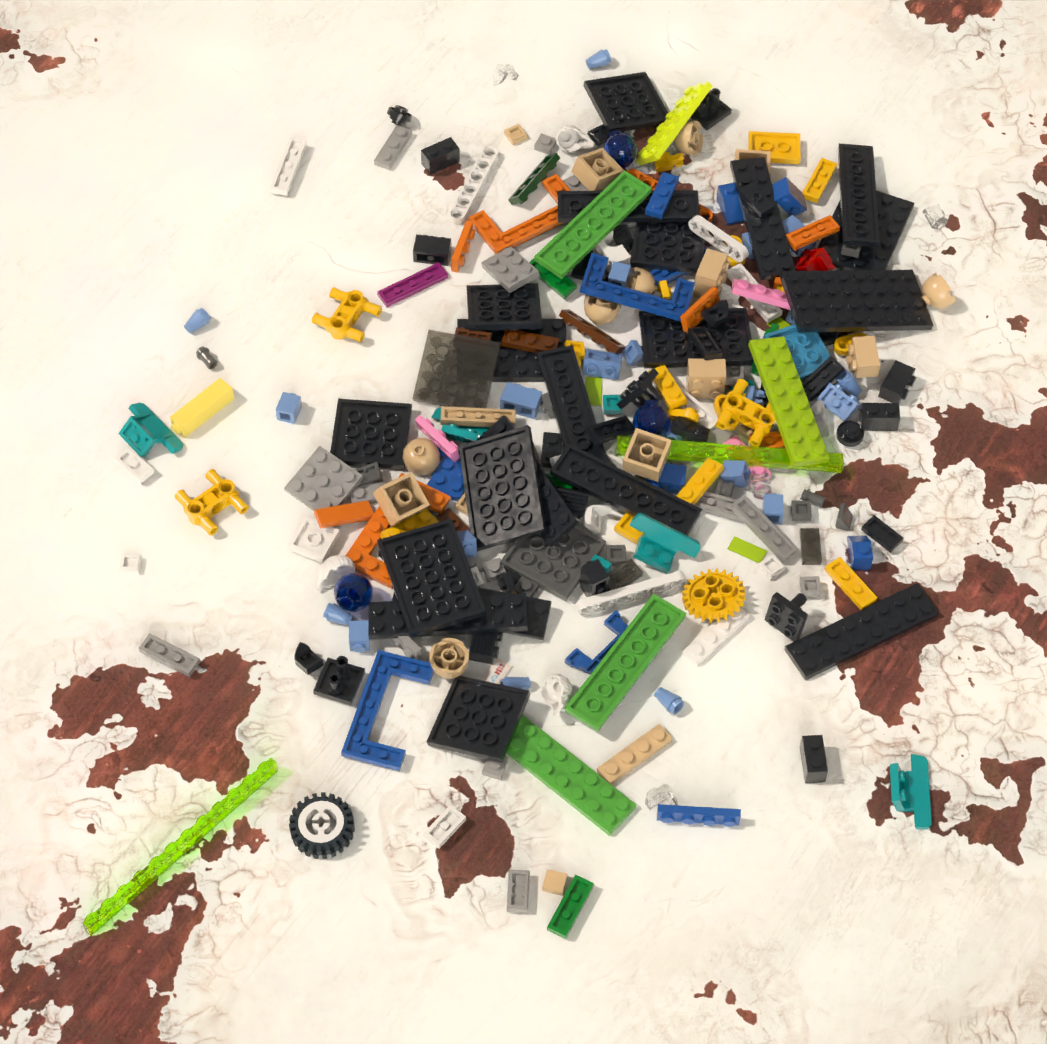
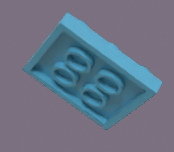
M796 324L765 334L762 338L785 337L800 380L809 377L830 357L817 332L798 333Z

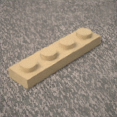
M441 406L440 425L455 424L457 426L492 427L505 415L515 427L516 410Z
M659 723L599 766L597 773L612 785L672 742V736Z

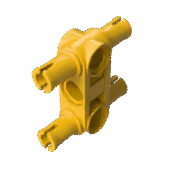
M333 287L329 296L341 301V304L330 318L316 312L312 317V323L324 327L327 332L331 333L334 339L340 340L348 337L361 343L365 337V332L352 327L362 312H368L379 317L382 312V306L369 302L359 290L344 292Z
M738 379L733 390L727 394L720 408L721 414L715 425L721 430H726L732 418L754 430L749 444L753 447H759L764 435L770 432L775 423V417L769 402L765 408L742 396L748 383L743 379Z
M215 469L209 470L205 475V478L213 486L196 498L191 499L183 489L179 490L174 496L183 506L189 521L192 524L201 526L209 536L214 535L219 529L210 519L229 505H232L240 515L245 514L249 509V505L240 498V493L235 488L233 481L222 479Z

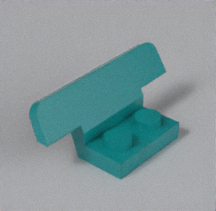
M139 402L129 406L128 409L135 416H130L118 434L140 457L145 458L155 443H162L172 454L182 450L183 443L144 403Z
M441 408L435 410L431 417L432 419L441 421ZM443 424L441 431L449 439L468 444L480 440V437L490 427Z
M643 513L636 514L630 522L629 526L643 532L638 539L633 558L666 574L670 571L674 555L678 551L695 558L701 549L699 541Z
M911 754L912 771L901 770L898 763L890 764L891 798L896 811L914 812L915 828L926 830L932 823L928 760L924 756Z

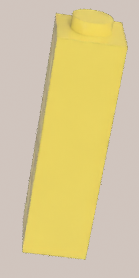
M219 378L170 416L171 429L176 434H180L184 438L234 400L233 388Z

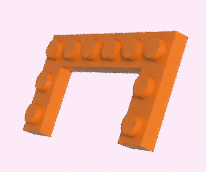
M557 174L542 181V186L556 203L557 191H571ZM558 205L503 233L484 210L468 217V221L473 222V228L494 254L510 246L515 248L563 224L558 223Z
M417 480L430 504L427 508L442 514L451 501V496ZM379 506L345 556L355 563L356 572L393 589L384 562L371 556L378 545L377 540L381 539V532L390 527L387 518Z

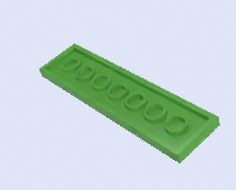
M624 170L534 256V261L563 279L652 193V188Z
M653 594L566 705L565 712L599 732L684 621L687 613Z
M522 715L506 754L610 836L636 809V804Z

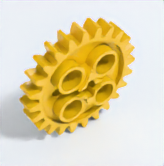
M716 568L715 572H711L708 569L706 574L700 571L701 576L694 574V580L688 579V585H684L682 601L685 610H688L689 615L694 614L695 619L701 617L702 622L709 619V622L712 623L713 619H716L720 623V618H724L727 621L728 615L734 617V611L740 612V607H744L746 593L743 581H739L738 576L733 577V572L727 575L725 569L721 573H719L718 568Z

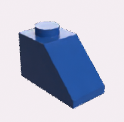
M735 183L719 185L716 200L726 224L732 225L744 222Z
M866 535L847 536L851 569L853 571L870 570L873 561L870 539Z

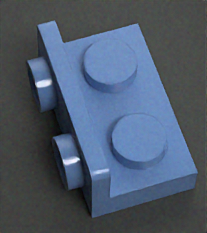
M587 349L582 374L618 380L623 354Z
M829 382L816 401L823 400L825 408L844 422L848 421L856 409L860 410L859 400L852 394L850 396L844 393L845 389L840 385L836 384L834 386Z

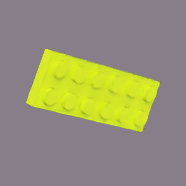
M709 81L702 84L699 83L693 87L689 86L683 92V97L675 103V108L666 115V120L657 127L655 135L648 139L647 146L638 153L639 156L635 161L639 165L654 162L661 158L713 87Z

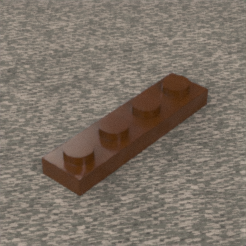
M570 309L561 310L559 316L564 319L565 324L578 328L577 331L585 336L588 335L594 343L605 346L606 351L622 353L625 349V345Z

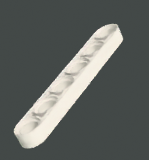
M489 145L484 147L450 211V221L453 224L461 225L468 217L498 159V149L495 146ZM493 152L495 155L487 156L486 153ZM482 164L488 165L487 168H480L479 166ZM479 176L482 179L480 181H475L473 178ZM468 189H474L475 192H474V193H468L467 190H468ZM462 201H467L469 204L466 206H462L460 203ZM455 214H461V215H462L461 218H455V217H453V216H454Z
M682 571L669 573L583 598L576 603V608L581 616L593 614L651 597L653 594L658 595L681 588L687 583V580Z

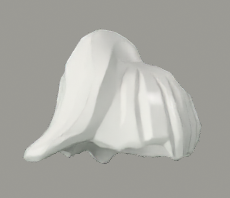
M564 125L557 131L556 144L567 153H572L579 149H590L595 146L590 137L576 126Z
M342 555L327 558L319 567L316 590L320 592L324 588H331L332 586L342 584V582H349L355 573V563L347 556Z
M552 674L544 681L541 695L545 703L552 708L554 717H558L560 712L565 711L566 705L575 693L568 678L561 674Z

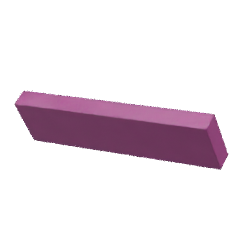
M438 262L377 291V296L387 308L447 279L448 273Z

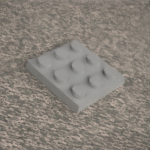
M319 446L285 486L284 490L315 511V509L342 505L364 477Z

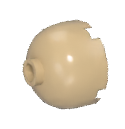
M687 121L673 140L679 152L685 155H698L697 152H701L703 134H700L699 129H702L699 121Z
M635 267L633 271H636L635 275H630L627 288L653 295L657 291L653 275L647 270Z
M935 272L925 280L922 285L924 296L921 298L927 306L931 305L936 309H945L956 302L955 296H950L949 294L951 288L941 275L937 276Z
M586 295L584 302L585 315L593 324L598 326L613 322L621 308V304Z
M427 438L411 440L403 450L404 465L415 476L432 474L441 460L438 447Z
M444 638L441 642L435 643L432 646L429 655L430 665L438 676L445 679L456 678L463 674L468 667L469 651L462 641L455 638Z

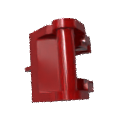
M824 248L812 249L811 251L806 249L802 253L801 258L794 264L796 271H835V266L832 265L833 261Z

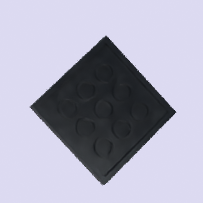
M646 72L584 81L583 86L609 134L655 127L666 120L668 111Z
M636 222L630 265L634 268L696 274L703 259L705 240L689 228L688 222Z
M538 283L525 284L511 293L500 284L466 285L469 331L542 329Z
M338 398L330 453L349 466H365L378 462L380 468L404 469L403 450L408 444L412 404Z
M458 676L452 682L426 742L431 747L502 763L531 694L529 690Z

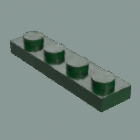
M557 153L545 156L508 199L511 205L523 204L528 200L527 196L538 188L537 185L547 178V173L557 166L556 163L560 159Z

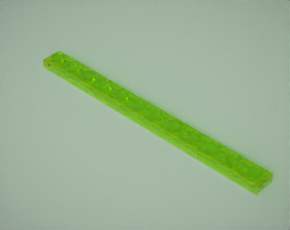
M617 436V456H625L632 437ZM672 440L671 451L667 459L705 462L709 458L721 464H724V460L746 461L748 466L831 473L843 472V453L827 452L830 458L828 463L792 467L786 449Z
M269 758L267 761L260 763L255 772L247 775L238 787L232 788L222 801L216 802L206 815H201L190 829H185L175 842L169 843L159 856L153 857L148 866L143 870L137 871L133 879L127 884L121 885L116 894L111 898L105 899L99 909L91 912L84 919L82 924L85 931L90 936L95 934L278 772L277 762Z

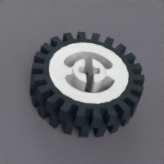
M321 792V797H317V793L312 794V799L306 796L304 797V803L299 801L297 803L298 808L294 807L292 810L293 815L289 817V829L295 847L298 846V850L301 853L304 851L308 857L312 854L314 859H318L319 855H322L323 859H327L328 854L334 857L336 856V851L342 853L344 851L343 847H348L350 845L349 840H352L354 837L355 826L351 808L348 807L346 801L343 803L341 797L338 796L335 799V795L331 793L329 797L326 796V792ZM330 817L337 822L333 831H331ZM311 820L313 822L314 834L307 830Z

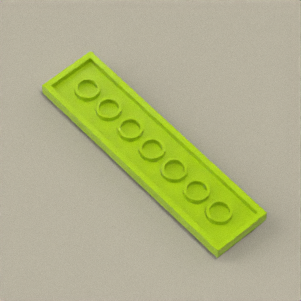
M785 337L750 340L748 346L792 467L828 463L829 455Z

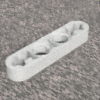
M696 215L688 222L689 228L695 234L723 253L728 254L733 260L742 262L748 257V249L743 244L703 217Z

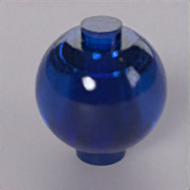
M621 130L610 132L609 138L604 144V149L621 168L630 166L638 154V146L635 139L629 134L622 133Z
M645 400V405L639 407L634 414L633 426L634 429L638 428L663 437L669 430L670 416L667 410L660 406V400Z
M348 573L337 581L334 588V597L342 609L349 612H358L365 609L369 602H371L373 587L365 576L359 573Z

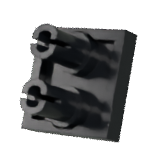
M713 88L708 92L690 117L694 121H699L705 130L715 126L729 116L732 111L730 107L719 99L721 92L718 88Z
M654 368L649 372L644 371L638 377L639 380H633L626 387L627 389L620 394L619 397L621 399L616 405L622 410L632 402L642 413H645L651 407V404L641 395L642 393L654 405L663 397L652 385L653 380L659 373Z
M776 592L771 598L764 620L792 641L799 640L808 614L801 609L807 601L806 596L798 593L789 601Z
M339 656L337 660L328 657L314 687V695L351 706L365 675V668L348 664V659L345 656Z

